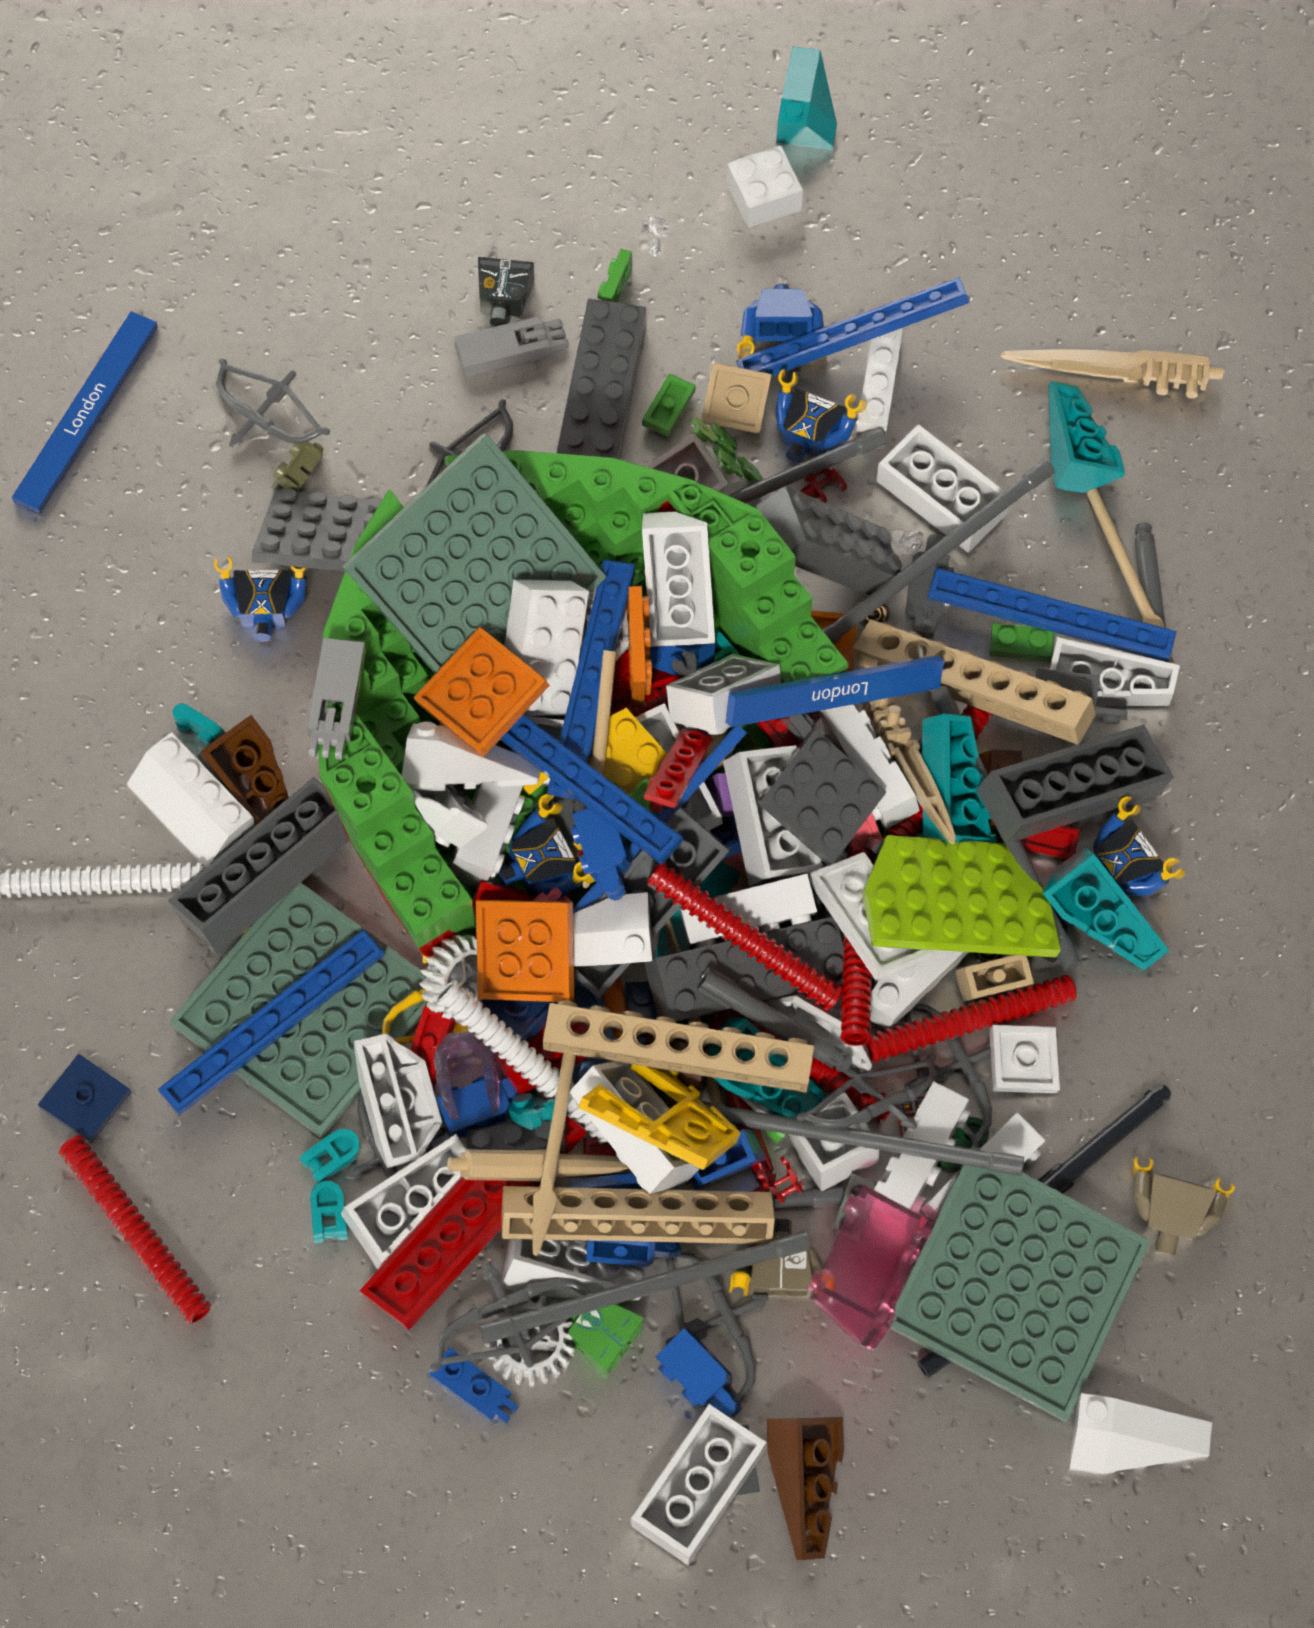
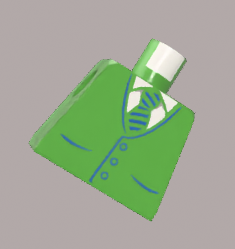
M616 1304L567 1319L573 1322L568 1331V1334L575 1342L571 1345L605 1378L609 1376L644 1328V1318Z

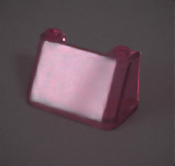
M863 1185L857 1196L850 1194L842 1209V1212L847 1214L821 1272L815 1271L806 1290L811 1292L809 1299L857 1345L872 1353L891 1328L896 1316L894 1314L896 1310L894 1307L910 1270L920 1255L921 1244L925 1239L929 1238L935 1223Z

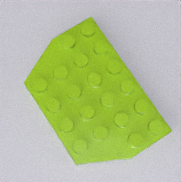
M886 836L862 892L872 946L1057 957L1061 951L1051 904L1042 894V887L1026 874L1005 843L968 841L955 842L952 845L949 842L934 838Z

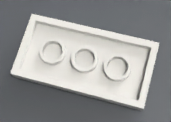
M863 852L810 873L809 882L877 981L930 959L933 950L872 946L862 892L871 874L873 864Z

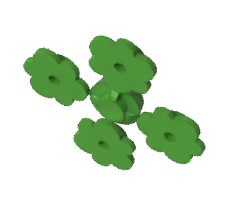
M698 417L691 420L695 426L693 432L701 441L715 443L713 451L720 460L718 462L720 467L727 474L732 475L735 473L738 477L742 478L744 476L749 481L759 482L763 480L756 466L745 457L738 456L736 458L737 442L724 428L713 423L712 428L714 430L712 431Z

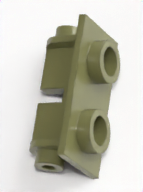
M310 442L295 443L288 452L293 456L288 464L283 461L274 472L273 477L277 480L271 488L274 490L280 484L283 486L282 489H293L299 492L309 476L300 470L301 466L311 473L323 457L322 452L324 448L318 443H313V445Z

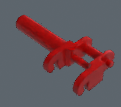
M827 468L804 478L805 482H808L809 485L798 492H802L810 497L815 496L817 499L821 498L820 501L826 503L827 498L820 489L822 485L830 481L837 486L841 485V490L845 491L847 490V484L834 468L831 470ZM824 473L826 478L818 483L815 478Z
M782 1156L780 1159L782 1164L786 1165L787 1175L774 1182L772 1179L769 1180L762 1170H759L756 1173L758 1178L762 1179L763 1184L750 1192H771L772 1195H776L774 1196L775 1200H780L782 1204L785 1203L784 1197L797 1190L799 1193H802L803 1189L801 1186L803 1182H798L797 1171L786 1156ZM790 1180L792 1185L780 1191L777 1186Z

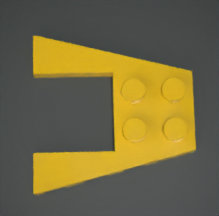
M625 708L609 718L604 776L625 793L629 794L642 778L650 781L652 776L655 777L661 760L664 761L668 754L631 712ZM592 750V754H591V758H590V762H589V765H590V766H592L593 750ZM541 772L537 784L523 785L522 788L530 795L549 777ZM572 843L579 851L581 850L580 844Z
M634 1064L630 1067L634 1072L679 1102L654 1122L601 1084L584 1095L578 1106L580 1109L702 1170L735 1145L741 1134L714 1106H711L709 1109L698 1099L700 1092L692 1085L687 1088L677 1078L679 1073L677 1071Z

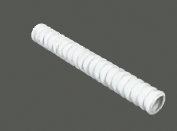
M198 862L196 866H193L192 863H187L186 866H182V863H177L174 867L170 863L166 867H163L162 864H157L156 867H153L152 864H147L146 868H143L142 865H137L136 868H133L132 865H127L126 868H123L122 865H117L116 869H113L112 866H107L106 869H103L102 866H97L96 869H93L92 866H87L86 870H83L82 867H77L76 870H73L72 867H67L66 870L59 867L56 871H53L52 868H47L46 871H43L42 868H37L35 872L32 869H26V872H23L22 869H17L16 872H13L12 869H7L6 873L0 870V898H3V895H7L10 898L14 894L17 897H23L24 894H27L28 897H33L34 893L37 896H43L44 893H47V896H53V893L62 896L64 892H67V895H73L74 892H77L78 895H83V892L92 895L94 891H97L98 894H103V891H107L108 894H113V891H117L118 894H121L124 890H127L128 893H133V890L143 893L145 889H147L148 893L153 892V889H157L158 892H163V889L173 892V888H177L180 891L205 869L201 862Z
M457 981L446 985L437 997V1005H444V1011L447 1013L452 1012V1017L456 1020L460 1019L462 1026L467 1025V1030L470 1033L475 1032L477 1039H483L485 1046L490 1045L492 1052H499L498 1057L500 1059L506 1058V1064L509 1066L514 1065V1071H521V1077L524 1079L529 1078V1083L531 1085L536 1084V1089L539 1092L544 1091L546 1098L555 1100L559 1069L551 1067L549 1060L544 1061L542 1054H536L534 1047L529 1048L527 1041H520L521 1036L519 1034L513 1035L512 1028H505V1022H498V1016L495 1014L490 1015V1009L482 1008L483 1004L480 1001L475 1002V997L472 994L467 995L465 988L460 989ZM573 1081L571 1083V1089L574 1087ZM570 1094L567 1116L569 1118L574 1117V1121L582 1124L581 1126L585 1131L589 1130L591 1137L597 1136L598 1143L607 1142L597 1132L595 1124L588 1115L578 1108L576 1100Z

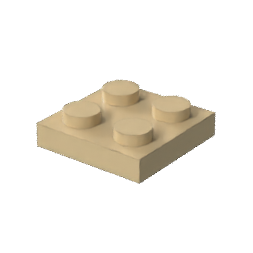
M713 363L701 420L706 424L712 425L716 423L721 427L760 434L772 374Z

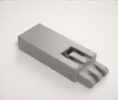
M537 316L455 336V348L464 377L550 357V353L567 349L569 343L567 339H564L566 334L564 329H562V321L555 319L542 323L541 317ZM537 338V342L529 343L530 339ZM525 341V345L519 346L518 342Z
M323 638L307 725L308 735L311 737L309 745V756L316 757L318 745H323L322 758H330L331 748L336 747L335 759L343 760L346 741H351L366 655L364 642ZM329 701H332V704L343 702L340 723L334 722L337 712L336 708H328Z

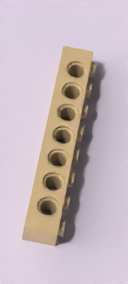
M870 619L853 646L858 665L866 668L938 655L944 659L943 669L949 668L942 671L940 687L947 686L954 700L1079 745L1096 715L1092 698L1082 691L1068 690L1054 681L1040 680L1026 671L1009 669L998 661H987L978 658L972 652H962L950 648L941 641L933 642L923 638L916 632H905L897 629L888 622L880 623Z
M558 1001V1004L550 1003L543 1038L544 1050L807 1093L814 1046L807 1045L808 1042L799 1038H789L788 1041L776 1040L775 1036L768 1033H755V1036L742 1034L741 1030L731 1027H724L722 1031L709 1029L707 1024L700 1022H690L689 1025L677 1024L676 1020L669 1017H657L656 1020L646 1019L637 1012L625 1011L622 1015L610 1013V1009L601 1006H591V1009L578 1008L576 1003L570 1001ZM585 1023L588 1025L589 1030L582 1035L575 1034L571 1030L574 1024ZM609 1028H617L622 1032V1036L616 1040H610L604 1036V1033ZM643 1033H649L655 1038V1041L650 1045H642L637 1041V1037ZM680 1038L685 1040L688 1046L682 1051H677L670 1046L672 1040ZM708 1044H715L721 1049V1052L716 1056H709L704 1053L703 1048ZM741 1049H747L753 1053L754 1058L744 1062L737 1058L736 1053ZM779 1054L785 1057L787 1063L782 1067H776L769 1062V1058L772 1055Z
M503 1186L502 1239H533V1197L540 1190V1187ZM554 1187L553 1192L557 1197V1203L544 1240L765 1244L772 1242L775 1217L772 1193L662 1190L649 1194L645 1189Z

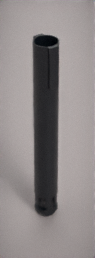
M1160 1083L1155 1085L1152 1091L1149 1089L1061 1164L1057 1163L1038 1181L1064 1194L1074 1185V1181L1159 1110L1164 1105L1163 1101L1170 1099L1171 1091L1165 1084Z

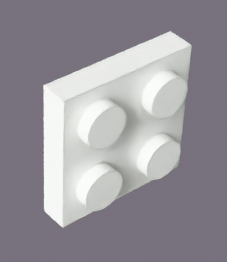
M991 1026L989 1030L993 1091L1057 1093L1060 1090L1056 1027Z

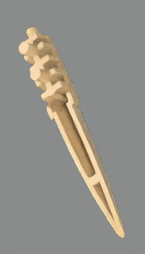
M1051 349L1005 351L1000 354V357L1007 360L1057 371L1124 379V382L1136 383L1143 378V385L1149 386L1150 380L1157 381L1156 393L1159 395H1166L1168 393L1169 382H1172L1173 388L1179 389L1180 383L1186 384V396L1188 398H1196L1198 396V385H1200V390L1206 391L1209 379L1222 380L1224 371L1223 368L1210 367L1209 356L1140 350L1133 353L1104 350Z
M893 698L864 702L861 707L870 719V724L874 729L876 738L881 737L891 756V760L895 761L924 811L948 842L954 845L956 836L939 790L919 753L920 745L916 739L911 740V730L905 728V720L900 718L901 708L894 705Z
M466 1149V1151L461 1152V1158H448L447 1168L448 1171H460V1176L465 1178V1180L541 1182L547 1149ZM559 1154L556 1178H591L633 1172L617 1156Z

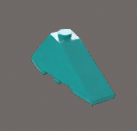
M792 46L781 99L776 142L833 150L837 121L821 51L819 49Z

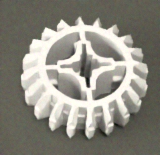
M453 935L451 940L443 939L441 947H432L434 956L425 958L429 963L427 969L420 970L425 975V980L419 984L422 988L426 989L421 996L428 1001L427 1007L431 1011L444 1012L442 1018L450 1019L453 1013L444 1011V1005H437V997L446 985L451 982L457 981L460 989L465 988L467 995L472 994L475 997V1002L481 1000L478 999L477 939L471 935ZM470 955L473 961L467 963L464 957Z
M540 1296L538 1304L533 1303V1298H530L525 1304L515 1306L511 1309L513 1315L545 1307L546 1297ZM553 1301L550 1303V1305L556 1304L557 1302ZM493 1315L492 1320L505 1317V1315ZM566 1321L555 1328L559 1337L558 1342L552 1341L551 1336L546 1335L529 1348L532 1359L537 1354L553 1352L548 1359L534 1364L531 1368L526 1366L521 1353L519 1362L513 1360L508 1354L488 1357V1359H497L493 1364L495 1371L505 1368L503 1372L505 1380L510 1379L513 1374H516V1385H521L524 1377H528L530 1387L535 1386V1377H541V1382L547 1384V1373L550 1372L554 1377L558 1378L560 1371L557 1365L568 1368L569 1361L564 1356H574L575 1349L569 1345L575 1342L568 1334L573 1322ZM541 1326L535 1327V1335L541 1332ZM534 1328L527 1330L529 1335L533 1334ZM503 1339L486 1343L485 1346L491 1347L492 1349L490 1350L503 1349Z

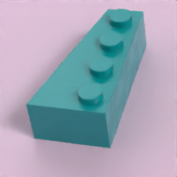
M941 714L922 719V758L948 812L956 836L955 842L977 841L997 843L996 835H991L988 820L991 819V816L977 792L984 778L983 774L980 775L976 764V759L979 755L971 717ZM923 809V838L941 839L948 842Z

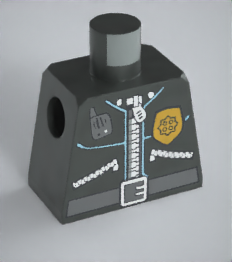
M478 257L480 311L483 314H491V325L500 326L507 324L508 316H522L534 283V262Z

